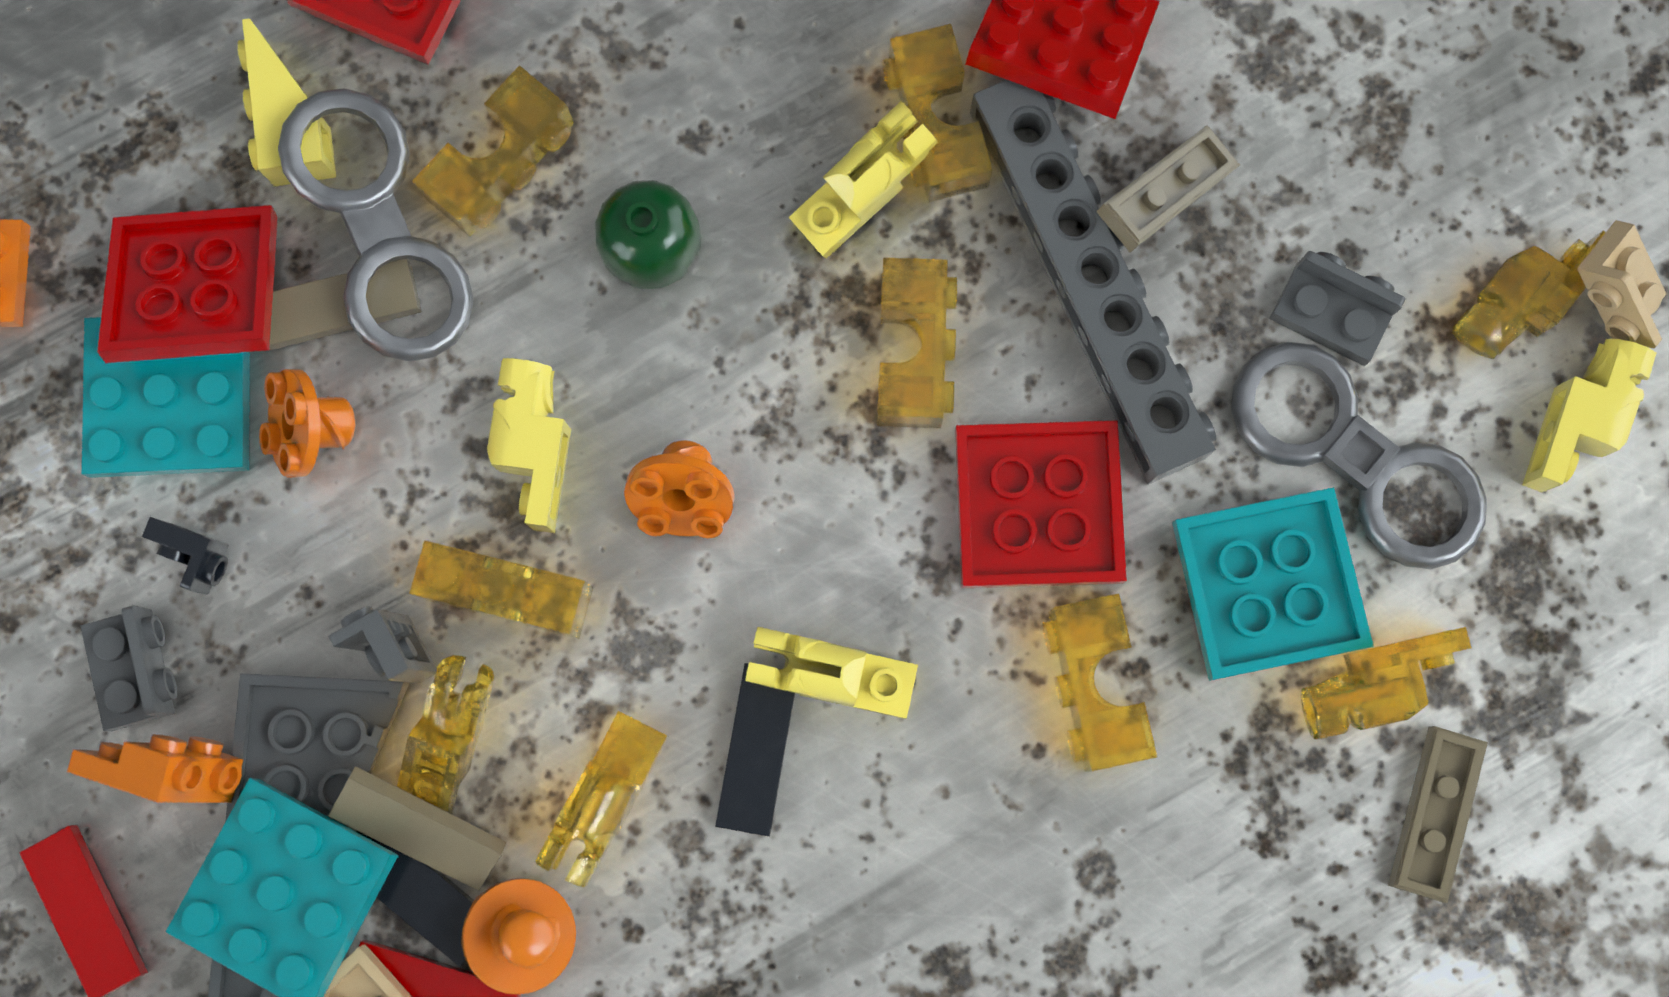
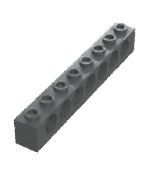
M1009 80L1002 81L973 94L970 114L1114 416L1118 420V424L1147 485L1205 460L1216 450L1213 442L1216 441V433L1212 422L1205 412L1198 413L1189 395L1193 392L1190 377L1182 364H1174L1166 348L1170 343L1167 330L1158 316L1151 317L1143 300L1146 298V289L1141 276L1136 269H1128L1120 253L1124 249L1123 244L1096 212L1099 209L1098 205L1101 204L1098 188L1090 175L1083 177L1075 160L1078 158V149L1074 138L1068 129H1060L1053 115L1056 112L1054 98ZM1022 127L1031 128L1036 131L1040 139L1036 142L1026 143L1019 140L1014 131ZM1042 173L1054 174L1060 179L1062 186L1057 189H1046L1038 183L1036 176ZM1063 219H1074L1083 226L1085 233L1076 237L1066 235L1060 229L1058 222ZM1086 265H1096L1105 272L1107 281L1101 284L1090 283L1083 277L1081 268ZM1111 311L1123 314L1129 322V330L1117 332L1110 329L1105 323L1104 314ZM1133 358L1146 361L1152 369V378L1139 380L1133 377L1127 368V361ZM1151 407H1167L1175 417L1174 428L1164 429L1157 426L1151 418Z

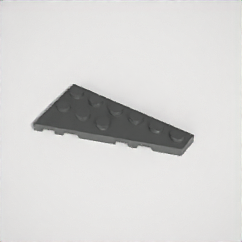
M240 673L232 756L244 760L241 767V780L235 789L232 803H227L226 820L249 778L260 779L328 816L355 766L370 774L372 773L409 683L401 681ZM212 959L208 997H277L275 994Z

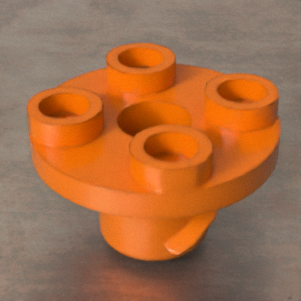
M284 369L280 372H270L267 374L264 390L269 404L268 423H262L259 430L261 451L264 455H273L275 463L283 476L288 478L306 477L316 463L319 448H341L344 450V447L350 444L355 433L353 408L349 401L343 397H317L311 379L301 369Z
M688 440L675 441L666 446L662 454L648 457L637 463L628 474L624 490L626 504L638 519V528L650 536L670 534L676 536H700L708 539L715 538L723 532V526L732 514L735 498L732 484L724 473L712 465V457L709 451L702 445Z
M523 878L502 881L479 894L467 913L462 930L463 953L472 972L487 986L507 994H527L540 990L552 983L568 965L576 942L575 920L565 899L549 885Z

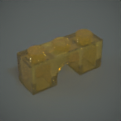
M952 24L890 38L889 58L882 60L887 88L889 91L897 89L900 101L911 110L912 115L918 121L902 139L908 138L923 124L938 142L929 150L925 159L911 171L915 187L924 186L928 203L988 188L993 170L979 121L953 126L939 120L931 109L932 104L939 98L962 91L965 71Z
M520 65L484 103L493 122L504 131V138L500 147L487 157L471 158L463 155L450 143H447L412 181L429 203L469 237L478 228L484 229L496 219L504 199L514 189L520 190L531 181L536 172L537 163L548 151L555 152L564 145L571 134V126L574 124L567 104Z
M883 257L880 323L902 324L911 328L919 337L922 348L915 357L906 362H880L877 426L941 428L943 414L953 413L954 381H944L945 361L955 360L956 329H946V309H956L957 277H947L948 260Z
M424 540L409 594L433 603L473 613H484L518 622L528 627L580 639L594 587L585 580Z
M1119 593L1052 608L1048 612L1050 621L1043 622L1042 624L1043 634L1049 654L1058 653L1062 675L1055 676V686L1061 707H1070L1075 729L1067 730V738L1074 763L1083 762L1084 771L1089 772L1157 758L1145 702L1129 706L1113 705L1100 696L1094 682L1096 666L1105 655L1132 648Z

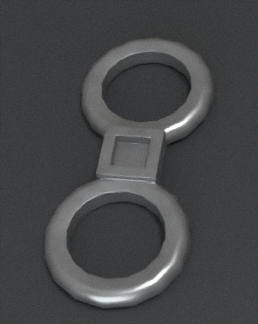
M345 88L320 91L298 103L283 123L278 152L282 171L300 196L320 209L340 213L353 241L359 258L347 274L343 294L348 322L363 343L385 357L409 362L436 357L455 345L469 325L474 299L469 276L456 257L434 241L412 237L396 202L394 193L406 177L410 157L404 128L387 106L369 94ZM345 112L361 116L373 124L384 138L388 154L386 167L377 180L362 189L343 191L327 187L315 179L305 166L301 153L303 135L313 122L327 114ZM412 259L425 262L441 274L449 287L451 297L449 316L439 329L428 336L413 339L393 336L378 326L369 313L366 300L368 282L379 268L391 261Z
M1286 342L1263 349L1244 364L1233 385L1231 408L1239 435L1256 454L1275 464L1305 467L1323 461L1359 490L1358 513L1366 536L1384 556L1406 567L1434 569L1455 563L1475 546L1486 524L1487 498L1479 475L1462 456L1441 445L1413 442L1398 447L1357 415L1359 398L1351 375L1335 356L1314 345ZM1285 365L1303 366L1321 376L1330 387L1335 401L1334 419L1326 434L1316 441L1303 445L1285 443L1269 434L1259 422L1254 405L1256 388L1262 377L1270 370ZM1412 465L1430 466L1446 474L1457 487L1462 501L1461 521L1455 533L1443 544L1433 547L1413 545L1400 538L1388 525L1382 509L1383 491L1391 476L1400 469Z

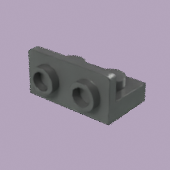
M1308 251L1296 264L1269 319L1365 366L1371 361L1392 316L1402 308L1406 298L1394 292L1393 285L1388 281L1376 276L1364 277L1346 268V263L1331 253Z
M132 605L122 608V614L80 625L103 731L112 732L175 714L172 700L177 697L176 681L171 670L167 667L165 668L161 647L165 645V632L160 619L153 615L151 609Z
M371 606L364 607L344 617L340 621L343 628L329 636L334 647L365 651L367 659L375 672L381 677L386 675L388 680L421 683L439 673L412 620L407 615L380 609L373 611Z

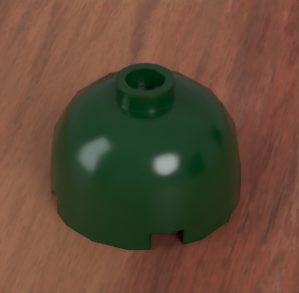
M655 180L633 181L616 189L602 203L595 222L596 247L607 270L614 276L616 275L620 280L630 283V286L639 289L663 288L680 280L688 272L687 268L693 263L701 247L700 225L690 202L672 186Z

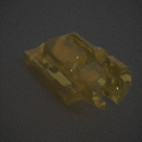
M1600 232L1586 243L1580 239L1576 240L1559 261L1537 246L1528 248L1508 258L1477 296V304H1474L1470 310L1468 309L1453 327V335L1471 351L1480 356L1494 359L1526 330L1538 337L1556 326L1585 290L1586 286L1577 268L1606 232Z
M1466 627L1343 655L1347 671L1314 686L1301 689L1302 711L1311 737L1316 740L1345 734L1350 724L1357 730H1365L1406 721L1428 705L1426 687L1418 661H1420L1422 671L1455 664L1454 652L1472 648Z
M458 655L443 658L437 666L434 681L428 689L422 717L408 734L397 783L398 788L450 814H453L459 785L471 768L476 743L483 727L486 708L495 678L493 669L483 663L478 671L476 683L467 684L461 694L454 692L453 689L462 678L466 657Z
M618 711L594 759L588 761L575 788L564 804L535 863L548 872L551 869L557 870L573 841H581L585 844V849L577 856L565 880L585 888L594 871L599 866L613 837L618 835L669 736Z

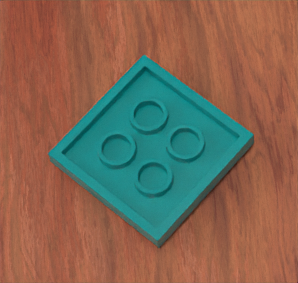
M101 317L84 318L82 475L89 478L250 471V352L105 363L97 352Z
M1334 487L1176 519L1172 522L1209 681L1374 647Z
M249 778L170 922L166 933L278 997H324L399 855L260 779Z

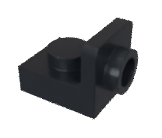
M153 517L149 518L142 537L160 544L156 554L188 565L180 583L181 588L207 595L211 587L216 586L225 574L228 564V558L225 554L229 545L178 525Z

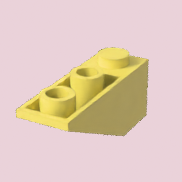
M242 19L244 40L238 41L237 49L241 66L245 72H248L249 89L243 90V103L247 117L250 121H253L255 138L248 141L250 160L253 168L256 171L259 170L274 187L289 185L291 183L282 171L278 152L281 129L296 105L307 99L308 96L251 19ZM322 117L311 124L303 135L301 144L303 162L317 180L336 178L331 128Z

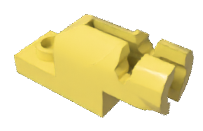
M902 101L890 110L878 122L875 128L870 129L854 144L851 150L823 176L826 183L788 217L826 259L904 188L900 181L920 164L928 155L929 150L938 143L930 131L922 124L903 141V152L901 153L897 149L898 141L918 122L912 115L911 110Z
M1606 339L1604 345L1599 343L1596 354L1582 378L1575 376L1554 387L1522 485L1539 492H1545L1569 481L1579 461V453L1574 450L1601 458L1620 450L1627 443L1639 404L1644 399L1643 390L1635 385L1640 384L1641 380H1648L1650 378L1656 352L1649 347L1621 339Z
M503 358L498 386L505 393L514 397H509L506 400L497 399L493 402L494 409L487 445L488 456L491 465L499 472L532 477L531 483H524L522 486L519 513L526 516L525 524L534 531L555 533L571 428L564 419L547 417L548 413L553 414V378L555 371H552L551 366L542 363Z
M757 627L753 643L754 648L781 654L786 660L782 669L749 662L746 682L800 694L799 696L907 719L918 668L917 664L872 655L863 650Z

